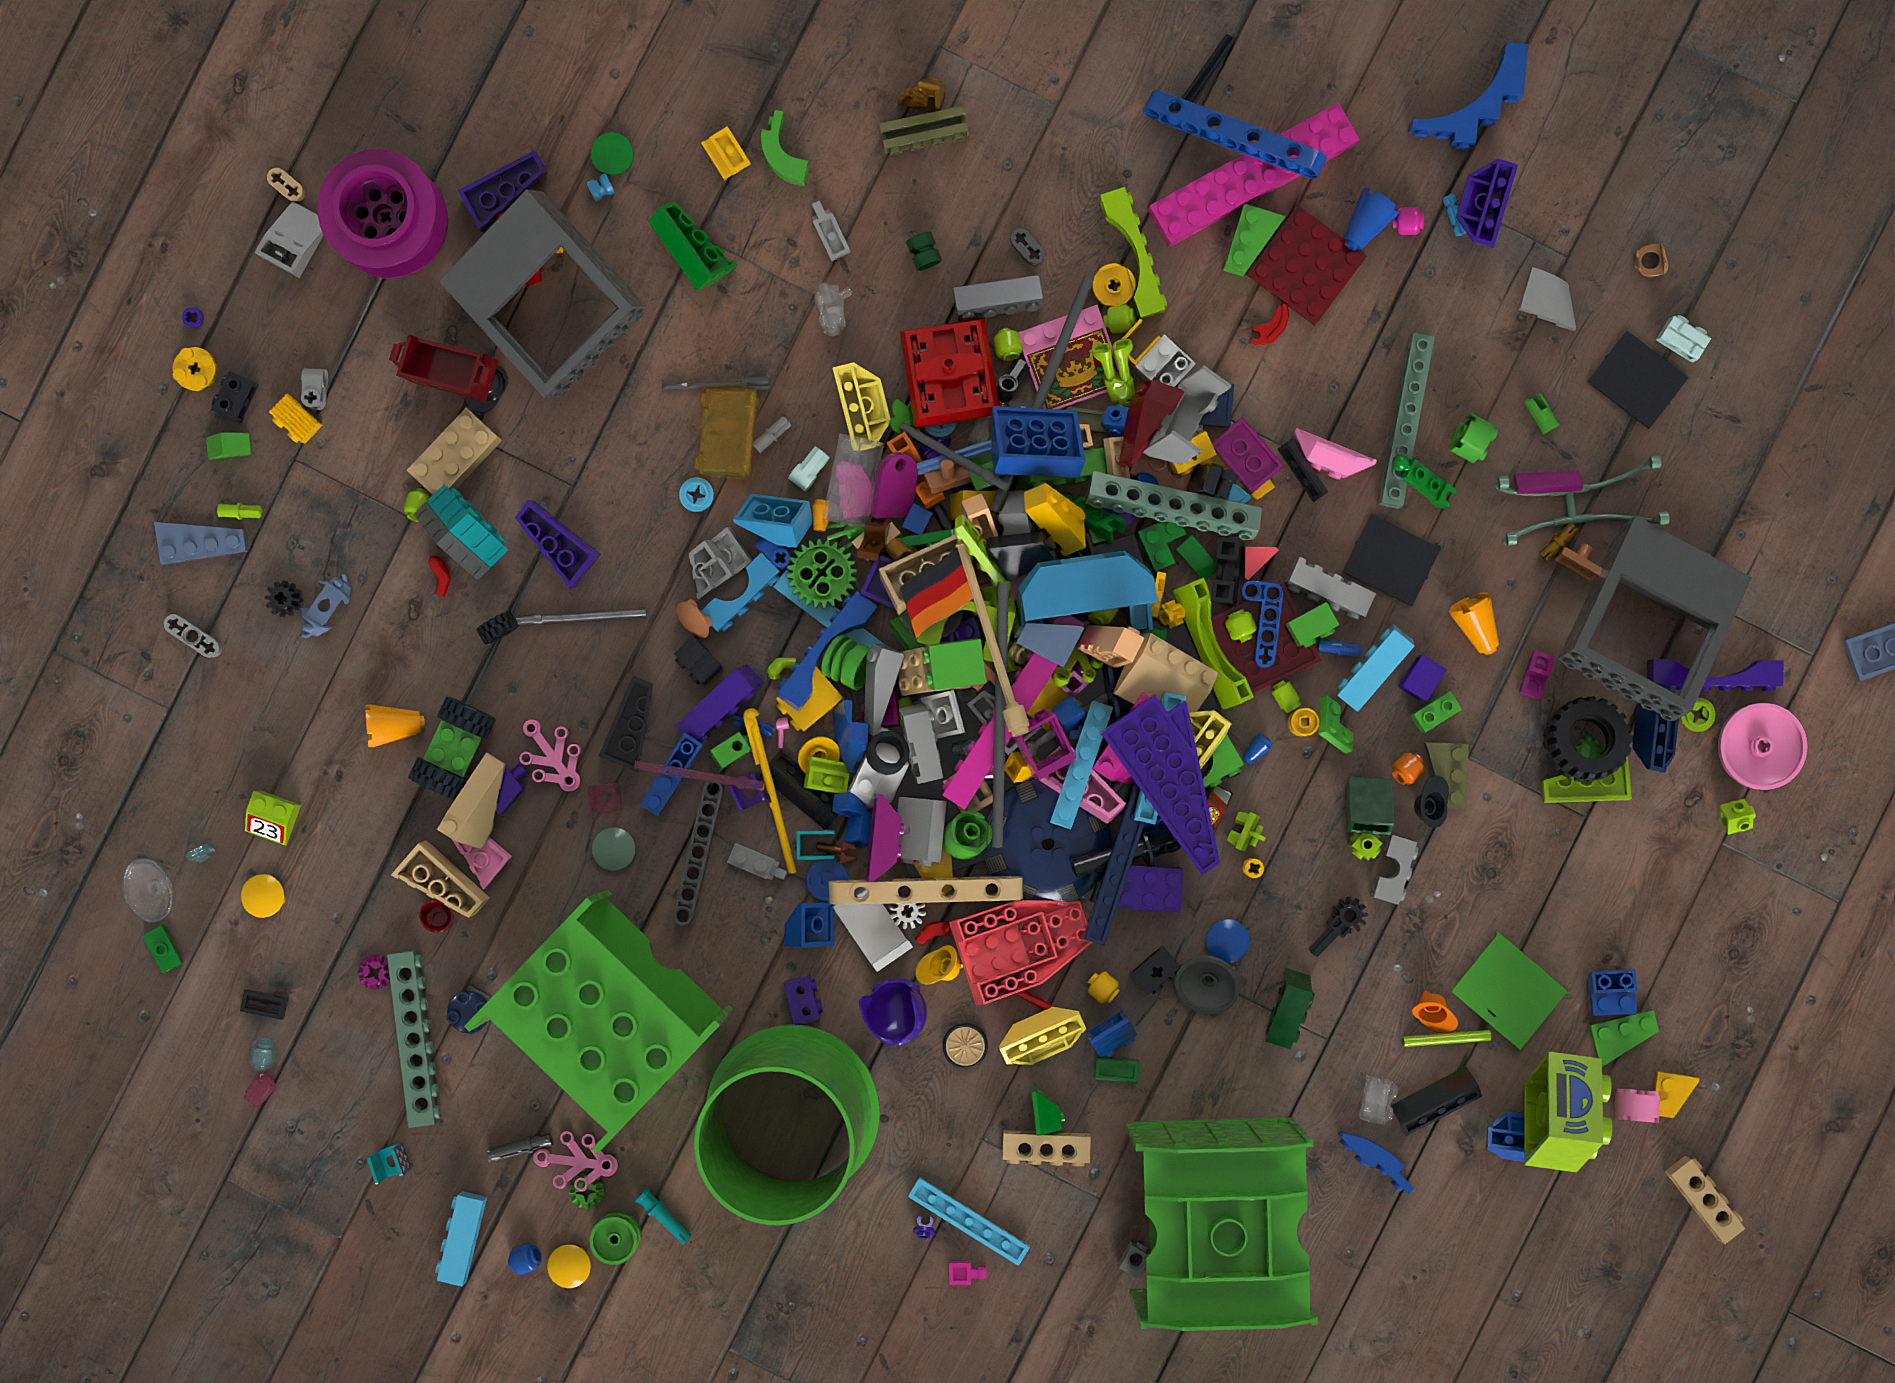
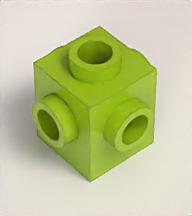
M1745 798L1719 805V821L1728 835L1753 828V819L1756 817L1755 810L1752 806L1748 805Z
M1353 833L1348 845L1352 848L1351 853L1358 859L1364 858L1369 860L1370 858L1374 859L1380 853L1381 848L1379 847L1383 843L1378 840L1380 838L1378 834ZM1369 840L1371 844L1366 849L1364 847V842Z

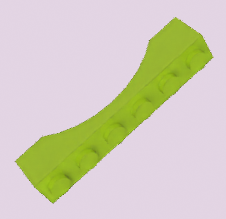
M1125 187L1101 194L1099 202L1105 220L1114 225L1126 237L1136 257L1138 282L1132 302L1138 320L1163 314L1165 306H1167L1164 294L1159 292L1160 280L1157 273L1153 274L1151 268L1154 265L1150 253H1146L1145 245H1147L1144 233L1139 231L1138 225H1140V220L1137 212L1133 213L1131 193H1127Z
M1204 577L1172 590L1177 603H1180L1185 609L1186 615L1184 620L1203 664L1218 672L1213 689L1222 710L1254 698L1246 677L1229 663L1217 643L1211 621V594Z

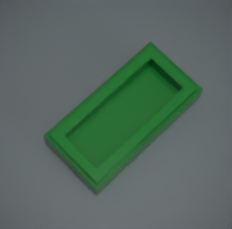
M1096 1057L1094 1079L1138 1083L1140 1061Z

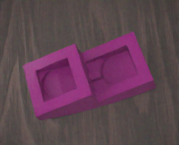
M1536 650L1533 651L1521 683L1519 694L1536 700L1542 699L1546 680L1551 674L1554 656Z

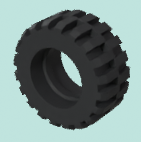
M1588 696L1585 699L1579 697L1560 707L1549 718L1546 724L1548 727L1544 730L1543 737H1546L1543 746L1544 749L1549 751L1546 755L1548 760L1555 762L1553 767L1557 771L1560 769L1564 771L1563 776L1567 778L1572 776L1574 781L1579 782L1583 780L1594 782L1597 779L1601 780L1611 775L1627 761L1626 757L1630 755L1632 750L1629 744L1633 743V736L1629 735L1628 732L1632 728L1630 723L1626 724L1624 721L1627 718L1624 713L1619 714L1616 711L1618 707L1614 703L1609 706L1607 704L1608 700L1603 698L1596 700L1595 696ZM1580 720L1590 721L1602 730L1606 746L1604 753L1600 757L1590 759L1581 756L1575 751L1570 742V729L1575 722Z

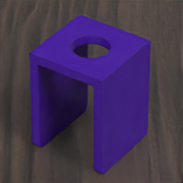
M1424 654L1418 655L1398 687L1418 701H1427L1447 669Z
M757 773L728 785L739 811L768 799ZM748 785L756 789V794L752 798L745 797L743 793L744 788Z

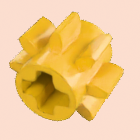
M1172 600L1160 606L1162 610L1159 611V619L1162 624L1169 625L1171 629L1184 623L1182 619L1185 617L1186 612L1180 603L1176 604L1175 600Z

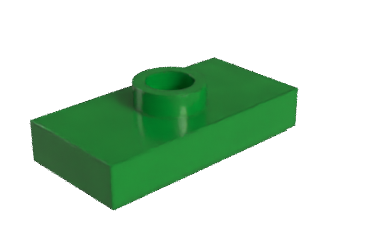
M164 925L142 935L162 974L184 963Z

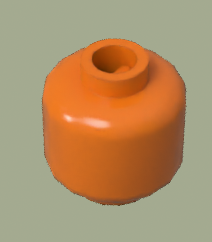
M1403 753L1392 765V775L1395 780L1403 785L1413 784L1424 773L1423 759L1416 753Z

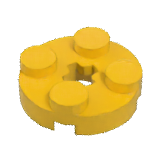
M1117 263L1107 264L1100 268L1092 284L1095 298L1105 307L1128 303L1133 297L1136 287L1133 273L1128 268L1126 269ZM1111 280L1120 284L1117 287V291L1108 288Z
M199 347L183 348L173 362V378L182 387L192 391H200L207 386H211L218 375V366L212 354ZM198 363L197 367L200 368V371L192 375L190 368Z

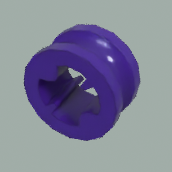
M187 308L182 314V320L187 326L196 328L202 325L204 315L199 309ZM190 313L198 315V317H195L197 318L196 322H189L188 319L191 318L189 317Z

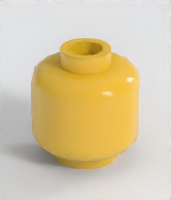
M1106 971L1101 972L1099 975L1095 972L1087 982L1090 984L1088 993L1101 1004L1110 1003L1120 991L1118 989L1119 982Z

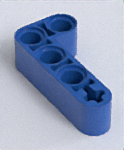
M1248 581L1241 587V596L1247 601L1261 602L1254 661L1259 667L1267 668L1275 661L1283 590L1281 586L1275 583ZM1247 585L1256 587L1257 593L1254 597L1246 595L1245 588ZM1271 587L1278 591V597L1273 600L1267 596V590ZM1267 609H1272L1275 612L1276 616L1273 621L1265 619L1264 612ZM1265 630L1273 634V639L1269 643L1264 642L1261 638ZM1260 645L1272 646V650L1267 649L1266 655L1270 657V661H1266L1265 664H1262L1263 661L1259 659V655L1264 654V648L1260 649Z

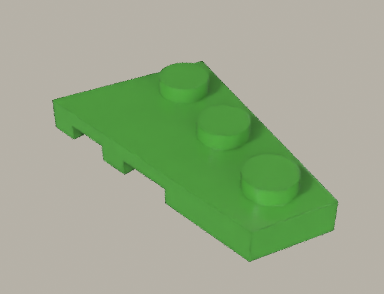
M1652 1009L1588 1024L1596 1057L1602 1059V1067L1659 1032L1655 1013Z

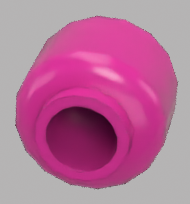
M1418 207L1399 208L1400 212L1393 220V229L1397 228L1399 235L1419 234L1421 229H1424V212H1420Z

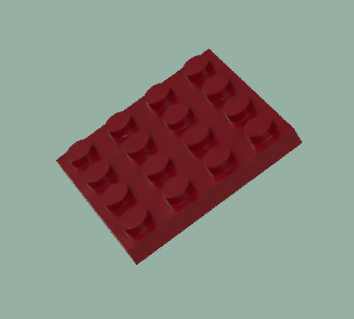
M1298 205L1246 275L1281 302L1288 304V307L1315 326L1367 256L1358 249L1355 251L1345 246L1344 243L1346 241Z

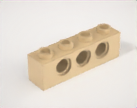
M1003 1130L1002 1159L1007 1160V1163L1019 1164L1021 1160L1028 1161V1164L1040 1165L1041 1161L1050 1162V1165L1056 1166L1063 1165V1162H1070L1072 1166H1085V1163H1090L1091 1136L1089 1133L1051 1132L1037 1136L1036 1131ZM1028 1143L1031 1148L1028 1152L1022 1153L1018 1149L1019 1145ZM1043 1144H1050L1052 1150L1050 1153L1044 1154L1040 1151ZM1065 1145H1072L1074 1150L1071 1154L1066 1155L1062 1152V1148Z
M1684 1156L1669 1167L1665 1173L1716 1239L1725 1245L1745 1229L1741 1224L1743 1219L1735 1210L1731 1211L1727 1206L1729 1204L1728 1199L1722 1193H1717L1714 1189L1716 1186L1714 1181L1708 1175L1705 1177L1700 1171L1703 1169L1700 1163L1695 1158L1690 1159ZM1696 1176V1178H1697L1696 1184L1693 1185V1186H1690V1184H1689L1690 1179H1691L1692 1177ZM1706 1194H1710V1200L1707 1203H1703V1197ZM1723 1211V1218L1717 1221L1716 1215Z

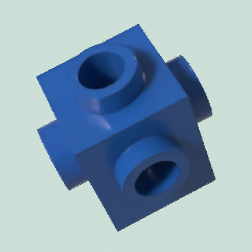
M1122 405L1107 406L1106 414L1103 413L1101 419V426L1105 428L1107 437H1124L1129 407Z

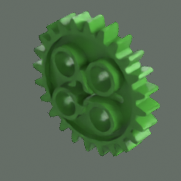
M818 539L817 545H814L810 540L808 548L802 544V552L794 551L797 558L790 557V562L794 565L787 566V570L792 572L787 574V579L793 580L788 586L795 587L792 594H800L799 602L805 598L806 606L813 602L814 609L818 607V604H822L823 609H825L826 603H829L833 608L835 600L841 604V596L847 598L849 595L846 590L853 591L854 589L849 583L856 582V578L851 575L856 574L857 570L850 568L855 565V561H848L851 554H843L845 547L838 550L837 542L833 546H829V540H826L825 545L821 543L820 539ZM817 555H824L827 560L822 564H818L814 558ZM831 560H835L826 570V577L821 576L813 588L809 589L808 586L818 577L817 571L823 572ZM838 568L843 572V575L835 578L831 575V571ZM803 571H810L813 576L809 580H804L800 574ZM824 584L829 588V591L821 594L817 591V587Z

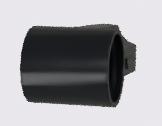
M1014 359L1005 374L1000 378L996 388L998 400L1002 402L1012 400L1016 390L1029 372L1030 367L1022 359Z

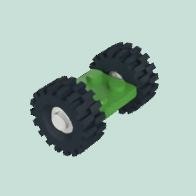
M446 696L437 715L438 718H441L435 734L424 757H417L408 778L435 793L456 799L467 782L464 775L481 739L488 738L496 718L471 705Z

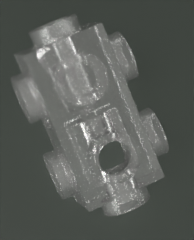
M830 283L818 285V291L815 294L814 300L820 312L818 318L819 325L823 329V333L829 337L839 335L846 327L843 307L844 299L852 295L849 287L839 292L838 285H830Z

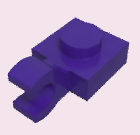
M978 617L956 624L958 631L943 635L945 642L985 638Z

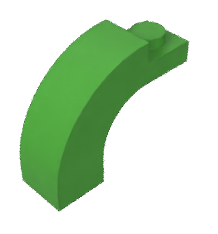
M775 110L774 116H770L768 122V129L771 130L762 129L761 144L765 159L772 171L781 179L791 184L805 187L809 163L807 160L791 157L782 150L780 137L785 116L783 111Z

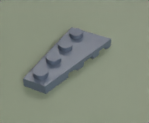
M154 522L160 564L162 565L248 551L246 534L243 529Z

